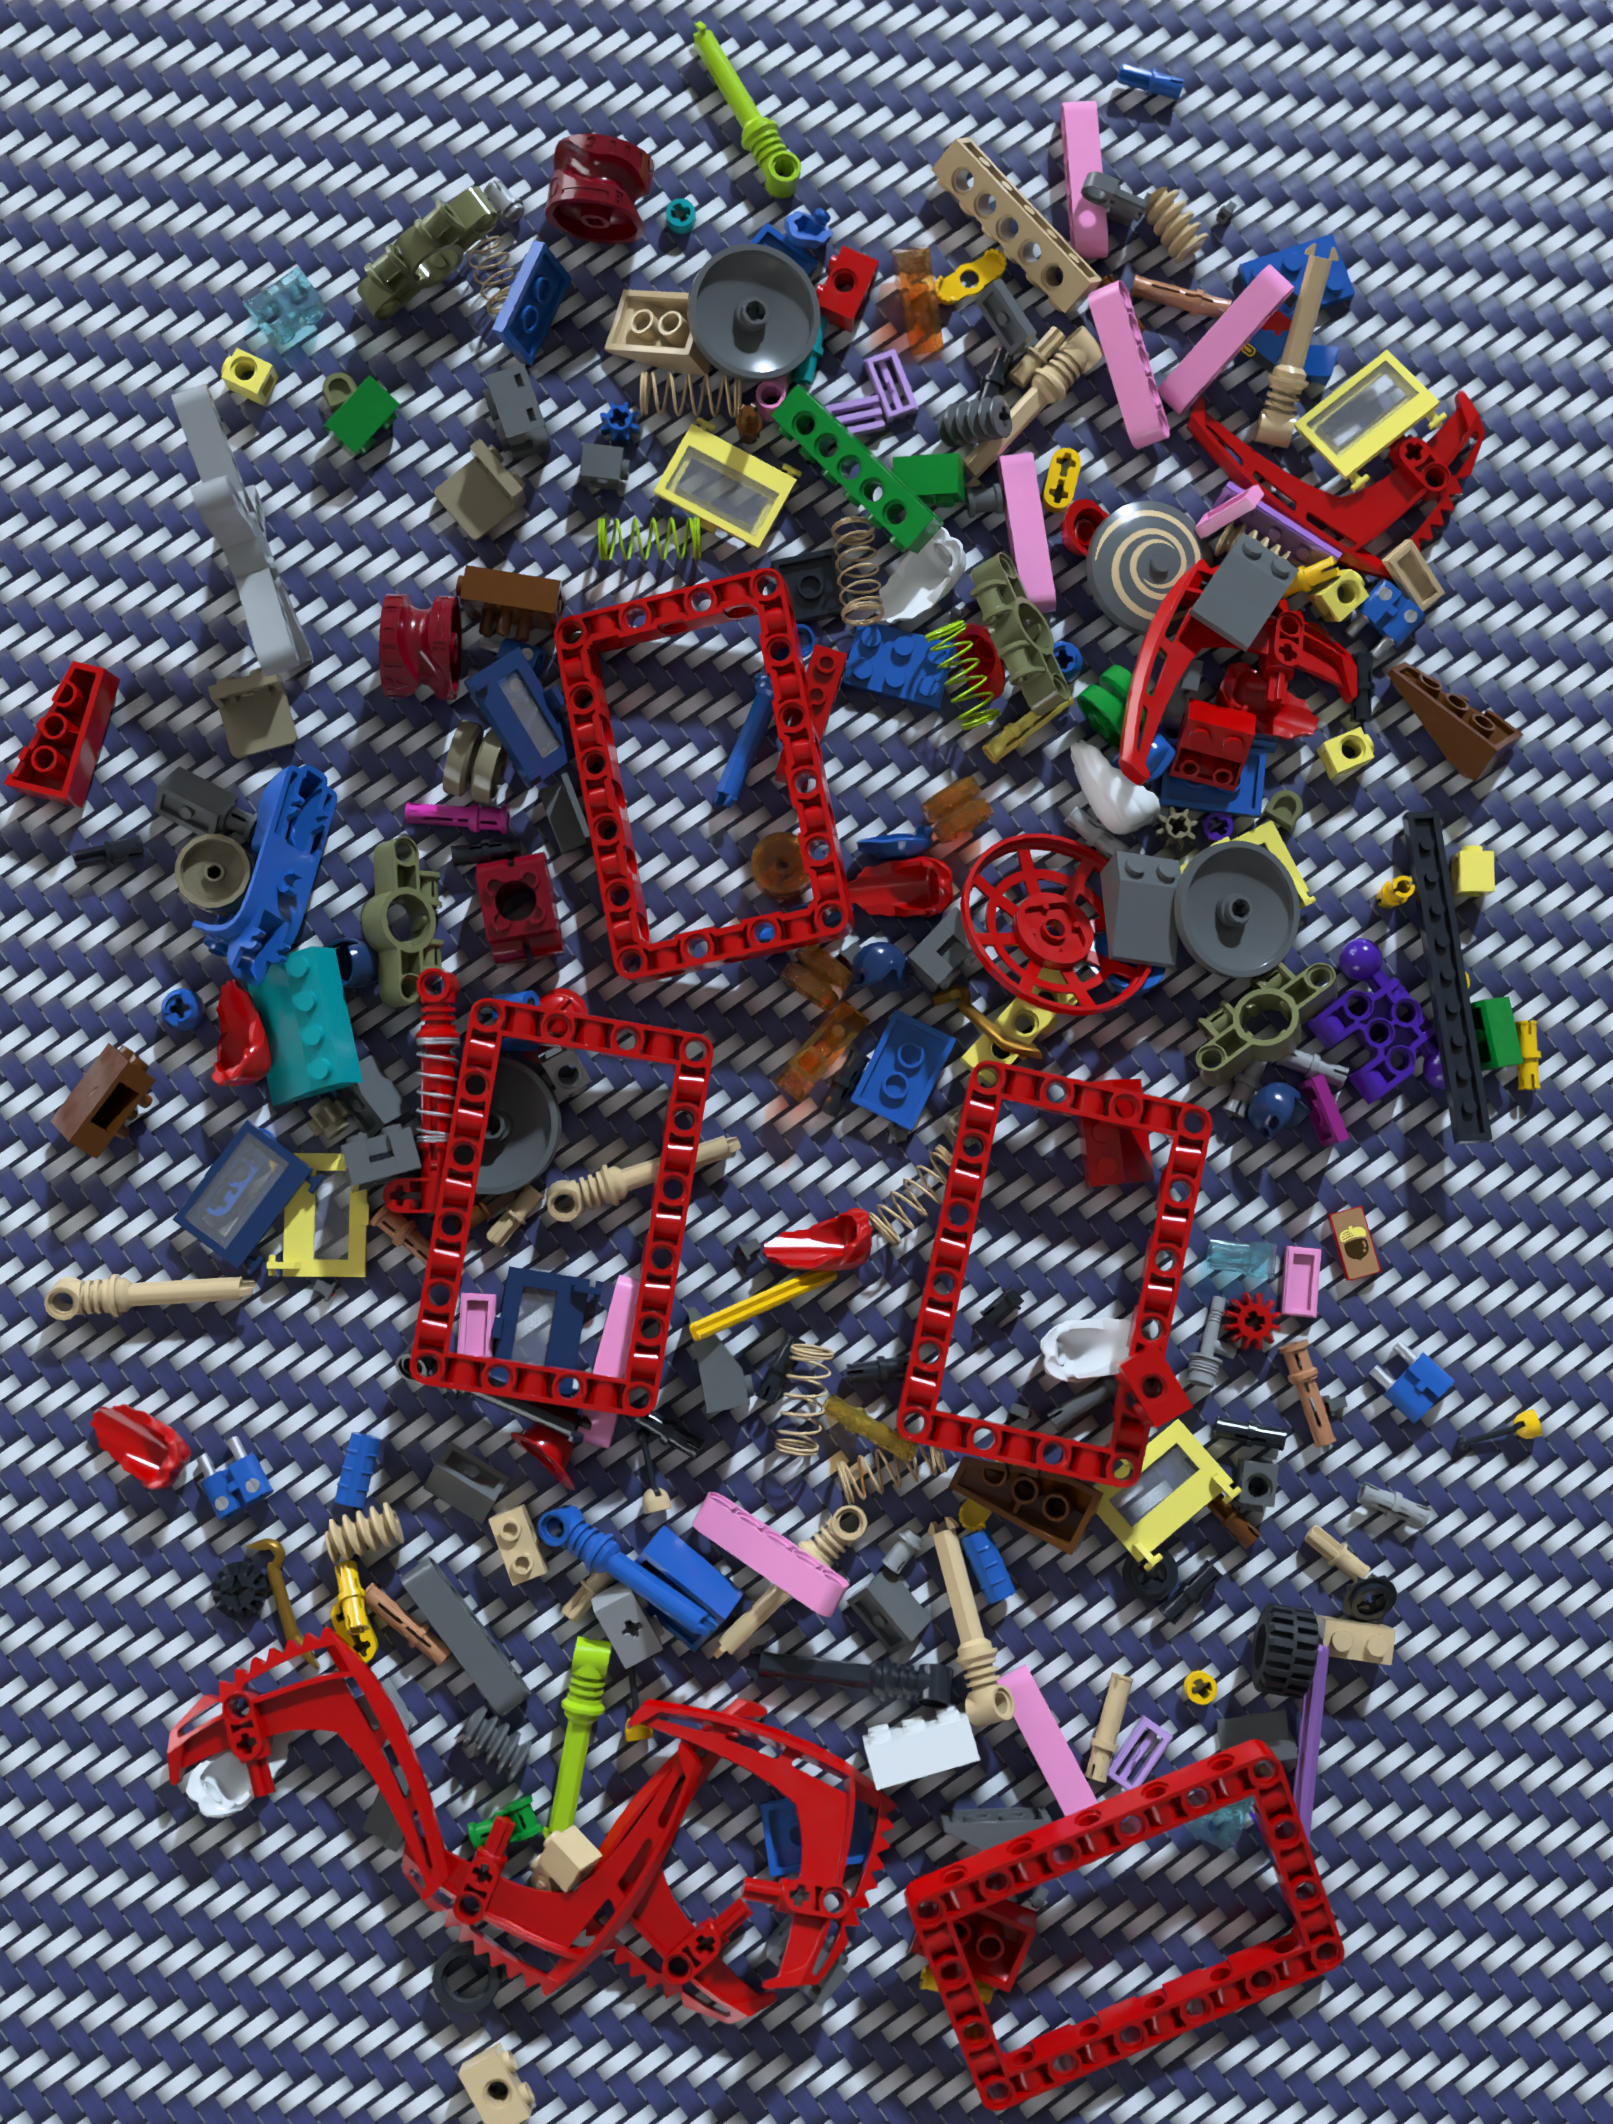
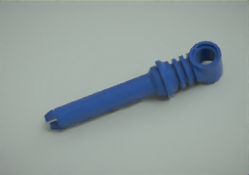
M796 624L802 656L806 658L813 651L815 635L808 626ZM780 649L776 653L775 660L782 661L786 659L790 649ZM762 668L760 673L754 675L756 697L714 794V804L721 807L724 797H726L723 806L731 808L737 801L774 715L771 700L775 698L771 679L766 674L765 668Z
M564 1505L543 1514L539 1519L538 1533L545 1544L560 1546L564 1550H568L570 1554H575V1557L579 1560L581 1559L585 1564V1568L589 1573H594L595 1571L597 1573L607 1572L694 1634L707 1636L709 1629L713 1632L718 1625L712 1617H709L708 1612L620 1552L616 1536L612 1533L604 1534L596 1527L593 1528L590 1523H586L582 1512L577 1507ZM559 1520L563 1523L564 1531L559 1526Z

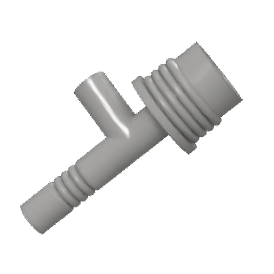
M1213 1296L1210 1315L1208 1316L1200 1353L1190 1352L1188 1354L1190 1361L1187 1368L1186 1381L1190 1384L1213 1388L1215 1378L1218 1377L1219 1367L1223 1363L1221 1359L1213 1356L1214 1353L1231 1359L1236 1355L1237 1346L1217 1340L1221 1317L1223 1316L1222 1313L1226 1304V1299L1223 1297Z

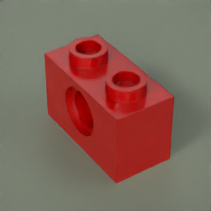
M842 246L838 256L832 255L825 274L829 275L825 285L819 284L816 289L820 315L826 317L829 320L828 323L852 333L878 276L879 261L846 246ZM840 284H847L852 289L848 292H841L836 287Z
M1151 1343L1115 1364L1119 1370L1115 1374V1378L1125 1394L1131 1391L1137 1402L1132 1407L1143 1425L1149 1423L1151 1427L1156 1429L1193 1408L1157 1344ZM1154 1377L1159 1383V1391L1155 1396L1148 1398L1143 1394L1142 1384L1147 1378Z

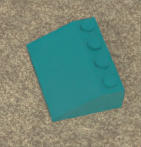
M311 946L282 955L288 959L287 962L283 965L271 963L260 985L253 986L247 983L249 993L252 996L267 1035L271 1067L266 1078L272 1107L363 1083L335 948Z

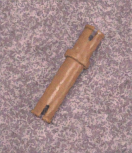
M1139 275L1135 276L1130 293L1131 297L1142 298L1189 311L1192 316L1200 314L1219 319L1232 303V300L1204 294V290L1198 288L1197 291L1150 280Z
M371 1583L365 1590L366 1600L364 1605L407 1639L409 1647L412 1649L416 1647L440 1667L451 1654L448 1646L430 1631L431 1627L427 1623L422 1625L399 1604L377 1588L374 1583Z

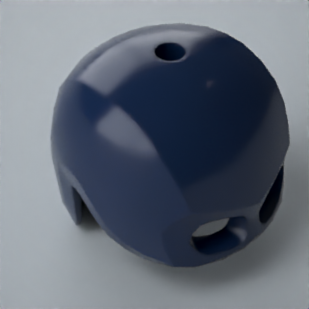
M341 938L330 942L327 948H336L335 951L343 988H367L378 980V953L366 940Z
M887 942L871 943L862 947L854 956L851 972L854 977V987L857 990L873 985L883 979L885 988L890 992L909 988L910 974L906 958L895 945Z
M1273 1082L1261 1088L1253 1097L1248 1108V1118L1259 1133L1267 1140H1272L1274 1134L1283 1127L1291 1130L1299 1125L1312 1111L1310 1102L1289 1084ZM1276 1121L1279 1124L1277 1126H1273L1271 1122Z

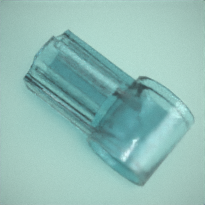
M1217 1239L1209 1240L1206 1255L1207 1269L1244 1273L1243 1276L1274 1279L1277 1244L1255 1241L1238 1243Z

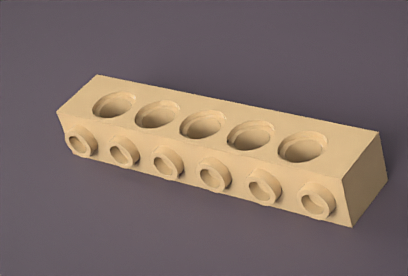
M969 137L956 138L931 169L938 177V184L945 191L953 193L959 199L961 209L969 216L975 217L982 224L981 229L986 236L1000 243L1004 248L1005 256L1011 262L1019 264L1027 272L1026 278L1035 287L1042 288L1049 296V303L1056 310L1064 313L1078 310L1088 298V293L1093 292L1103 280ZM968 172H971L974 178L972 188L967 184ZM991 195L995 198L996 208L994 212L989 207V198ZM1013 219L1017 222L1019 227L1016 236L1011 231V222ZM1035 243H1037L1041 249V256L1039 260L1036 259L1033 254V247ZM1057 267L1062 270L1064 275L1061 284L1055 277Z

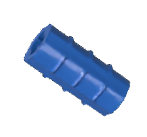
M358 1432L351 1433L334 1502L364 1508L367 1492H369L370 1480L374 1473L375 1461L378 1457L377 1453L381 1438Z
M988 1527L982 1528L981 1531L976 1530V1532L969 1533L960 1538L966 1553L965 1556L968 1558L973 1569L972 1573L975 1574L979 1583V1589L982 1590L988 1605L1016 1593L1010 1579L1011 1575L1008 1574L1005 1568L1003 1558H1001L996 1547L997 1542L993 1540Z

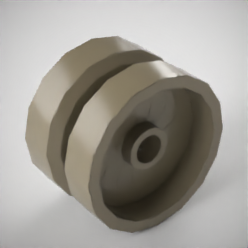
M468 720L460 722L451 741L442 781L445 793L462 797L471 787V795L474 801L487 805L494 803L503 782L509 755L493 729L486 733L484 737L481 724Z
M204 834L192 839L181 849L175 862V880L180 892L199 909L212 915L234 914L239 911L243 903L256 862L234 839L222 834ZM215 874L220 875L218 878L213 879Z

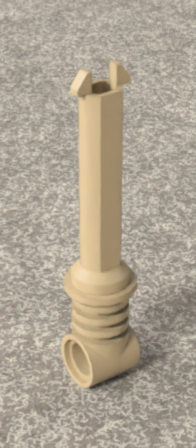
M1313 243L1304 252V254L1309 255L1281 362L1274 367L1273 373H1268L1267 379L1270 382L1269 387L1273 389L1272 391H1267V396L1270 397V400L1265 399L1264 404L1268 405V407L1262 408L1255 429V442L1286 449L1289 446L1296 420V415L1292 414V411H1297L1298 407L1294 406V403H1299L1300 398L1296 396L1297 394L1301 395L1302 390L1307 388L1309 382L1305 381L1306 373L1303 367L1332 261L1339 260L1334 247H1331L1328 259L1314 256L1316 243Z
M1084 326L1076 329L1061 344L1059 353H1056L1043 368L1035 369L1033 372L1034 378L1031 380L1032 387L1010 409L1012 419L1010 435L999 440L981 441L964 459L966 462V472L972 477L966 484V487L979 486L981 483L977 479L1048 403H1056L1057 400L1063 401L1066 398V391L1069 389V386H1072L1074 380H1077L1080 374H1084L1092 368L1104 355L1100 343Z
M723 1135L699 1143L695 1169L731 1157L732 1152L741 1148L738 1138H725ZM661 1157L622 1170L616 1166L608 1168L607 1164L602 1165L600 1171L595 1172L596 1177H592V1174L587 1175V1180H584V1177H580V1182L576 1183L575 1179L571 1181H556L547 1189L546 1201L548 1212L555 1220L567 1222L575 1219L580 1213L586 1212L585 1207L587 1206L589 1210L594 1209L593 1204L601 1207L602 1201H605L606 1205L610 1203L615 1206L620 1205L619 1200L625 1199L628 1191L654 1183L656 1168ZM566 1194L571 1196L573 1201L567 1207H559L554 1203L555 1199L560 1195Z
M113 1274L109 1279H104L103 1281L96 1279L95 1281L86 1280V1282L75 1277H64L57 1281L45 1297L44 1306L48 1314L57 1320H67L75 1315H84L86 1313L89 1315L95 1312L97 1314L105 1312L112 1314L114 1317H120L123 1312H128L132 1306L242 1300L243 1296L253 1294L252 1289H255L256 1285L255 1281H243L242 1277L131 1283L127 1278H121L119 1274ZM59 1293L70 1295L73 1299V1304L62 1302Z
M842 1506L826 1521L828 1525L826 1528L823 1525L819 1528L820 1534L818 1532L813 1534L814 1540L809 1538L807 1541H800L798 1546L831 1569V1566L834 1564L832 1559L838 1560L840 1558L838 1553L842 1552L844 1554L847 1551L844 1547L847 1545L850 1548L867 1530V1515L858 1506ZM848 1512L856 1514L860 1521L859 1528L853 1533L844 1531L840 1524L842 1516ZM773 1584L718 1639L721 1646L713 1655L717 1659L726 1651L732 1655L791 1595Z
M946 1517L945 1521L948 1530L939 1532L937 1521L931 1522L928 1536H933L961 1643L957 1650L959 1657L955 1658V1661L962 1667V1670H967L968 1674H965L964 1678L969 1679L970 1683H967L966 1686L967 1688H972V1692H968L969 1694L965 1700L966 1714L973 1725L984 1727L1011 1719L1015 1711V1703L1010 1690L1006 1686L998 1685L997 1680H1000L1001 1677L1000 1675L995 1676V1671L999 1670L998 1666L993 1667L992 1663L996 1662L995 1657L998 1649L997 1647L993 1648L991 1641L984 1637L956 1528L959 1525L952 1517Z

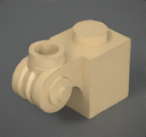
M575 1825L563 1832L556 1830L544 1841L543 1846L545 1850L543 1853L537 1856L529 1866V1869L533 1872L531 1876L532 1886L535 1889L557 1891L562 1888L566 1893L589 1878L603 1855Z

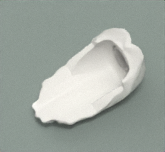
M941 527L918 554L910 551L899 564L896 572L890 576L887 584L880 589L879 595L883 600L882 607L885 611V615L881 619L882 622L894 624L899 620H914L945 597L958 582L966 567V555L962 543L958 539L950 537L945 528ZM877 609L876 614L879 615L881 611Z
M1080 740L1079 743L1076 742L1071 746V759L1075 765L1074 770L1082 791L1095 815L1109 831L1114 834L1125 835L1138 831L1139 828L1152 823L1154 815L1159 814L1161 810L1159 799L1153 792L1146 790L1144 786L1136 785L1123 774L1122 770L1112 767L1107 758L1103 757L1098 747L1087 745L1084 740Z
M1112 1318L1068 1320L1056 1325L1047 1332L1040 1343L1042 1353L1046 1356L1043 1364L1045 1373L1060 1381L1073 1383L1117 1374L1119 1370L1115 1364L1128 1357L1129 1347L1126 1345L1131 1320ZM1141 1329L1142 1335L1147 1340L1153 1339L1149 1330Z
M290 1731L273 1735L272 1755L267 1756L272 1779L275 1778L278 1770L288 1760L287 1754L289 1749L287 1746L293 1737ZM255 1737L247 1738L249 1746L257 1745ZM231 1748L201 1760L199 1765L192 1771L186 1789L188 1797L198 1802L201 1813L206 1817L223 1818L230 1816L245 1808L254 1799L246 1763L240 1764V1760L233 1754Z

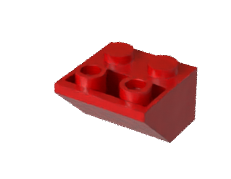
M1190 698L1179 729L1175 746L1177 755L1171 763L1169 775L1235 792L1255 736L1256 714Z

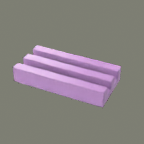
M892 349L864 359L866 372L875 394L878 395L879 405L886 423L889 424L896 418H899V420L903 419L910 413L912 415L918 413L919 408L896 350ZM888 359L892 363L908 404L907 406H902L885 363ZM875 364L879 366L896 410L891 411L876 373Z
M878 395L825 406L833 415L872 407L870 410L836 417L843 425L875 417L876 422L848 427L847 429L855 436L885 430Z
M1142 1715L1112 1759L1107 1777L1127 1791L1140 1786L1173 1736ZM1148 1727L1150 1730L1148 1731L1144 1739L1141 1741V1743L1139 1744V1746L1137 1747V1749L1135 1750L1127 1764L1124 1766L1120 1774L1117 1775L1116 1771L1118 1770V1768L1120 1767V1765L1122 1764L1130 1750L1133 1748V1746L1135 1745V1743L1137 1742L1145 1728ZM1158 1734L1161 1736V1739L1131 1783H1128L1125 1780Z

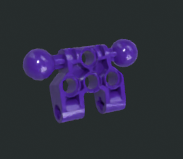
M1355 938L1347 942L1342 948L1339 964L1343 973L1349 978L1365 981L1372 990V993L1356 990L1344 992L1333 1003L1307 1021L1306 1025L1326 1050L1339 1043L1352 1032L1356 1034L1359 1045L1369 1051L1370 1057L1350 1073L1347 1078L1368 1105L1378 1100L1414 1073L1416 1049L1424 1058L1422 1072L1426 1081L1435 1088L1445 1090L1439 1046L1433 1037L1436 1033V1028L1423 1013L1420 1004L1409 995L1396 977L1389 980L1382 971L1383 956L1379 946L1371 940ZM1351 998L1357 999L1361 1004L1362 1010L1359 1016L1353 1015L1348 1009V1003ZM1399 1005L1406 1007L1409 1012V1018L1406 1023L1401 1022L1396 1016V1009ZM1372 1025L1379 1027L1382 1031V1039L1379 1043L1373 1042L1369 1036V1030ZM1394 1052L1398 1053L1403 1059V1066L1399 1071L1395 1070L1390 1064V1057Z

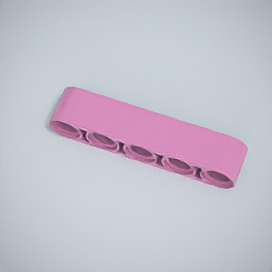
M1096 101L1065 102L1061 105V132L1071 247L1084 260L1107 258L1108 229L1106 208L1089 202L1081 194V189L1088 173H1103Z
M1271 264L1266 266L1159 386L1160 398L1179 416L1184 414L1286 301L1295 287Z
M1118 280L1088 293V302L1128 436L1134 448L1138 450L1168 438L1170 430L1130 295L1123 281Z
M1032 452L998 456V476L1002 491L1012 562L1029 600L1041 613L1056 611V595Z
M619 1275L592 1373L611 1377H622L625 1374L629 1346L627 1345L634 1304H636L640 1280ZM583 1409L581 1417L583 1415L587 1416L592 1423V1427L590 1430L579 1426L577 1431L585 1434L583 1441L580 1442L609 1449L619 1414Z
M709 1492L692 1522L693 1527L704 1536L822 1616L832 1617L849 1586L847 1580L723 1495Z
M1026 1664L1002 1676L1000 1680H997L998 1685L1006 1686L1012 1693L1015 1703L1013 1718L1064 1816L1066 1817L1097 1804V1799Z

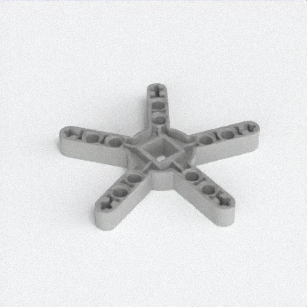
M203 384L172 394L171 397L202 481L201 484L190 487L192 498L201 519L224 551L236 582L257 659L265 677L301 666V663L313 660L309 643L278 573L267 541L265 511L255 485L245 487L208 386Z

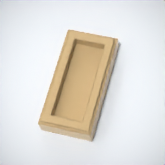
M1406 539L1382 560V563L1403 593V596L1407 600L1410 599L1423 612L1445 594L1413 540Z

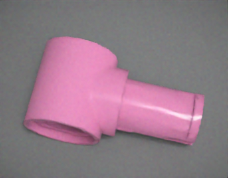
M788 374L776 380L762 382L756 390L757 412L762 419L775 421L771 415L786 398L789 386L786 382ZM773 396L779 401L776 404L768 405L763 402V399Z

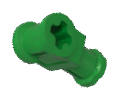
M532 1795L516 1799L495 1810L493 1817L479 1823L469 1822L467 1827L474 1849L477 1850L479 1846L485 1845L497 1815L503 1818L508 1817L512 1822L516 1823L509 1843L525 1840L543 1831V1825L537 1822L531 1805L533 1802Z

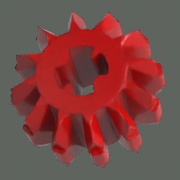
M1244 1292L1241 1293L1242 1304L1235 1298L1229 1301L1230 1306L1235 1311H1223L1222 1315L1224 1317L1232 1319L1231 1323L1222 1325L1224 1331L1234 1329L1235 1332L1229 1337L1231 1343L1241 1339L1240 1346L1243 1350H1248L1251 1342L1255 1350H1262V1339L1268 1344L1274 1343L1275 1340L1269 1331H1281V1326L1272 1324V1319H1279L1281 1312H1269L1275 1304L1272 1299L1262 1304V1293H1255L1253 1299H1251L1249 1293ZM1249 1312L1251 1316L1258 1317L1259 1323L1254 1324L1255 1330L1252 1326L1245 1325V1318H1250L1247 1315Z

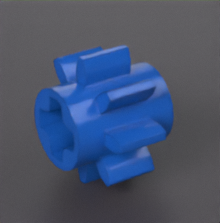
M610 402L611 409L608 413H600L601 421L606 423L600 428L602 436L610 434L612 445H615L617 441H625L629 445L632 434H640V427L635 424L640 419L639 412L634 411L631 413L628 402H625L623 406H615L613 402ZM617 420H621V422L625 424V426L620 427L619 424L615 422Z

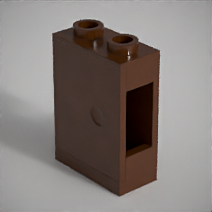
M466 565L464 576L459 575L456 584V595L460 596V605H463L468 617L481 619L478 632L483 636L492 635L495 621L497 622L496 633L498 635L508 636L511 624L517 625L516 640L527 642L529 641L531 627L554 631L556 625L563 619L566 598L561 580Z
M108 1043L50 1122L70 1143L98 1159L114 1136L125 1139L129 1135L130 1128L124 1125V1122L127 1119L132 1121L137 1117L138 1109H136V1106L139 1105L145 1109L152 1104L153 1098L147 1094V1091L156 1079L147 1072L150 1065L140 1059V1056L128 1047L122 1045L120 1049H117Z

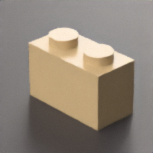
M1317 1615L1319 1644L1329 1648L1330 1657L1392 1666L1395 1629L1383 1624Z

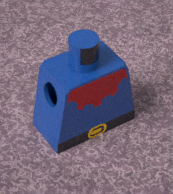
M1294 292L1291 293L1286 301L1241 350L1269 373H1273L1274 367L1281 362L1292 317L1289 315L1294 310L1298 295Z

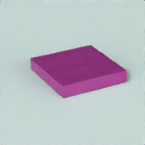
M1324 1074L1297 1084L1298 1091L1311 1104L1312 1111L1308 1115L1321 1146L1326 1147L1349 1139L1350 1137Z

